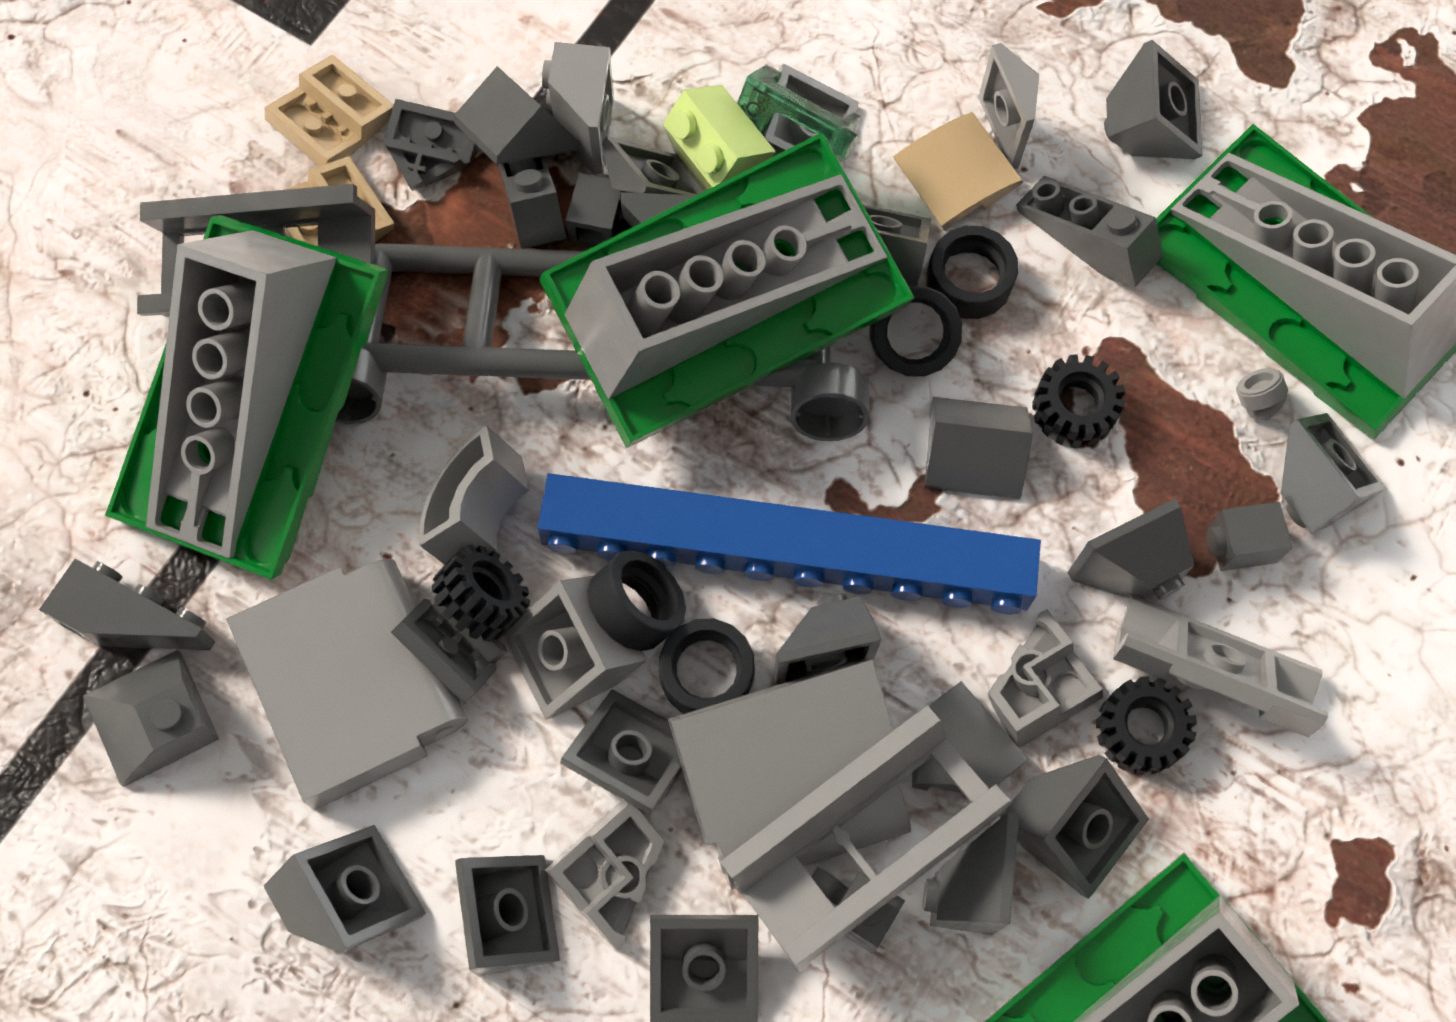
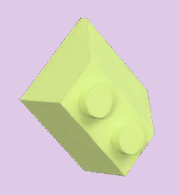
M723 85L684 89L663 123L675 154L707 190L772 158L776 152Z

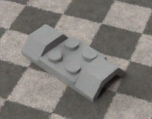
M1131 596L1115 638L1114 660L1158 678H1162L1169 670L1170 674L1175 675L1181 683L1194 689L1207 688L1224 695L1228 701L1244 709L1257 708L1259 709L1260 719L1308 738L1326 722L1328 712L1313 706L1323 675L1321 669L1140 597Z

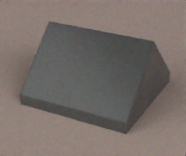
M498 66L454 114V123L496 165L574 151L579 148V141Z
M933 397L924 488L1020 499L1033 438L1028 408Z
M545 855L467 857L455 860L469 971L477 976H485L560 961L548 875L544 871L546 869Z

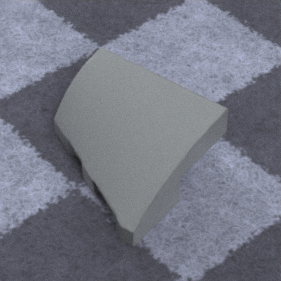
M1048 609L1039 613L1036 618V627L1024 645L1019 644L1011 657L1012 664L1004 674L999 675L988 692L989 700L998 718L1019 748L1103 698V688L1074 653L1073 641Z
M622 800L544 871L611 947L618 950L626 940L627 936L624 933L636 902H641L646 890V877L650 867L657 862L665 841L637 807Z

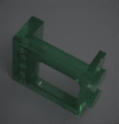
M767 64L747 76L737 104L764 137L773 115L779 113L816 134L823 132L840 164L843 159L847 160L859 140V134L855 133V130L861 118L860 115L852 112L844 119H841L778 84L782 73Z

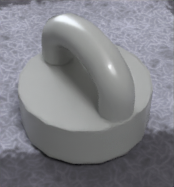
M1267 368L1254 371L1242 378L1236 387V393L1241 405L1246 409L1250 418L1265 420L1275 415L1283 407L1287 398L1288 386L1282 372Z

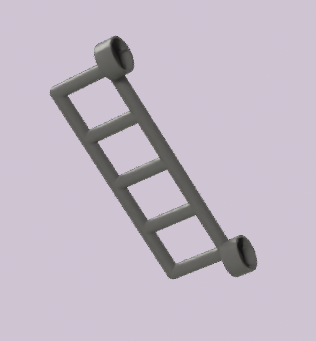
M375 244V265L389 269L367 344L362 345L345 404L338 412L335 422L355 424L374 418L381 409L387 373L591 380L576 350L492 347L501 277H541L543 272L585 251ZM392 272L473 275L462 346L379 343ZM830 346L752 385L790 387L792 425L799 433L814 440L840 441L851 438L860 433L866 427L869 420L868 382L865 376L851 366L830 363Z

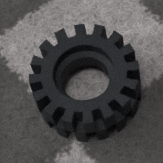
M1078 354L1069 355L1066 363L1060 358L1054 362L1052 368L1048 367L1034 393L1032 410H1037L1034 416L1036 424L1045 423L1042 432L1047 437L1052 432L1058 434L1055 442L1063 445L1067 438L1071 439V448H1079L1082 441H1085L1087 447L1095 445L1098 438L1102 441L1109 434L1110 430L1113 429L1125 405V400H1122L1125 389L1124 385L1116 386L1120 378L1116 371L1110 375L1105 373L1109 366L1105 361L1102 360L1100 365L1096 367L1092 365L1094 356L1086 355L1083 362H1079ZM1069 387L1084 389L1095 399L1096 408L1089 415H1076L1062 405L1061 393Z
M473 544L466 545L464 548L461 547L433 578L435 582L431 587L432 592L438 594L434 598L436 605L446 607V610L442 613L447 620L453 617L457 621V624L454 626L461 632L468 628L469 637L477 640L482 636L483 641L490 642L493 638L495 640L500 639L528 611L530 599L526 597L530 593L528 587L519 585L524 579L520 573L513 574L510 571L513 565L508 560L503 564L499 561L500 554L492 551L488 555L486 547L479 545L475 549Z
M1149 676L1139 677L1135 682L1130 679L1117 688L1099 709L1101 715L1096 719V728H1101V733L1097 736L1099 745L1106 744L1108 750L1104 754L1109 760L1116 757L1120 761L1117 767L1124 771L1131 767L1134 768V774L1144 775L1148 771H1151V775L1160 773L1184 757L1190 750L1188 746L1195 741L1197 732H1193L1192 727L1197 724L1196 715L1189 716L1187 711L1193 705L1188 698L1182 702L1177 697L1182 690L1176 685L1170 690L1165 688L1167 680L1157 678L1154 682H1149ZM1148 708L1160 716L1164 724V735L1160 742L1156 744H1143L1130 734L1127 720L1132 710Z

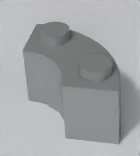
M487 425L469 438L448 460L434 481L423 507L419 525V544L444 565L461 547L464 548L466 545L473 544L475 549L479 545L486 547L488 555L492 551H496L497 534L504 516L512 505L529 491L522 456Z

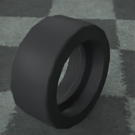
M965 225L950 230L937 241L927 268V287L943 293L956 306L960 318L980 319L995 314L1007 303L1018 276V257L1011 243L1000 233L984 226ZM960 253H976L986 257L996 266L999 272V280L991 290L982 293L967 292L957 288L947 278L945 265L951 256Z
M908 286L915 297L910 303H923L932 307L940 316L943 324V338L938 348L931 355L921 359H908L899 355L891 347L887 337L888 324L892 315L870 325L869 339L875 355L889 369L905 376L925 377L942 370L955 357L962 342V321L956 306L943 293L929 287Z
M636 550L620 552L590 579L587 594L593 615L602 629L613 640L626 648L637 651L654 649L674 633L685 620L686 604L679 584L662 563L648 554ZM623 584L635 590L645 601L652 618L641 612L630 601L623 588Z
M715 618L695 619L681 625L665 640L659 656L660 685L667 700L682 714L747 695L754 681V653L747 638L733 625ZM699 641H714L722 644L732 653L736 661L737 674L733 684L725 693L716 697L701 698L690 694L681 685L677 676V663L681 654L688 646Z

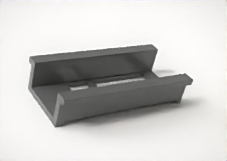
M354 184L140 202V221L163 233L161 294L137 295V314L140 316H170L177 245L184 243V236L205 235L210 218L213 216H226L266 230L276 229V233L285 236V228L318 225V247L375 265V208L357 196V186Z

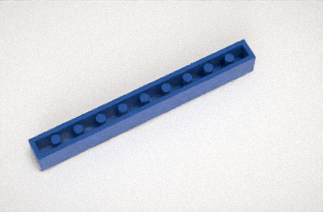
M547 474L537 530L541 544L548 545V549L561 554H575L578 549L597 552V556L612 560L620 552L636 550L650 555L666 568L675 566V563L695 565L696 570L707 574H722L724 569L744 572V576L758 581H769L774 576L793 579V582L799 586L810 588L821 587L823 583L842 585L843 590L854 594L872 593V590L892 592L894 598L905 601H918L923 596L942 599L941 602L944 605L956 608L970 607L972 603L989 605L992 611L1009 615L1019 614L1021 610L1027 611L1037 596L1040 539L559 474Z

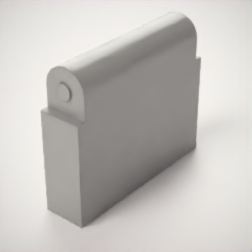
M393 559L378 560L348 574H345L342 568L338 567L226 618L301 799L313 810H317L427 757L428 754L425 746L456 732L468 721L458 697L391 633L416 607L399 568Z
M860 659L668 719L703 839L707 845L716 844L719 863L894 730L873 660ZM908 776L839 827L841 830L849 833L851 837L850 842L856 849L911 832L910 819L900 788V784L909 782ZM831 833L798 860L804 867L848 852L844 847H839L834 840L835 835ZM720 863L721 870L726 876L730 889L738 888Z

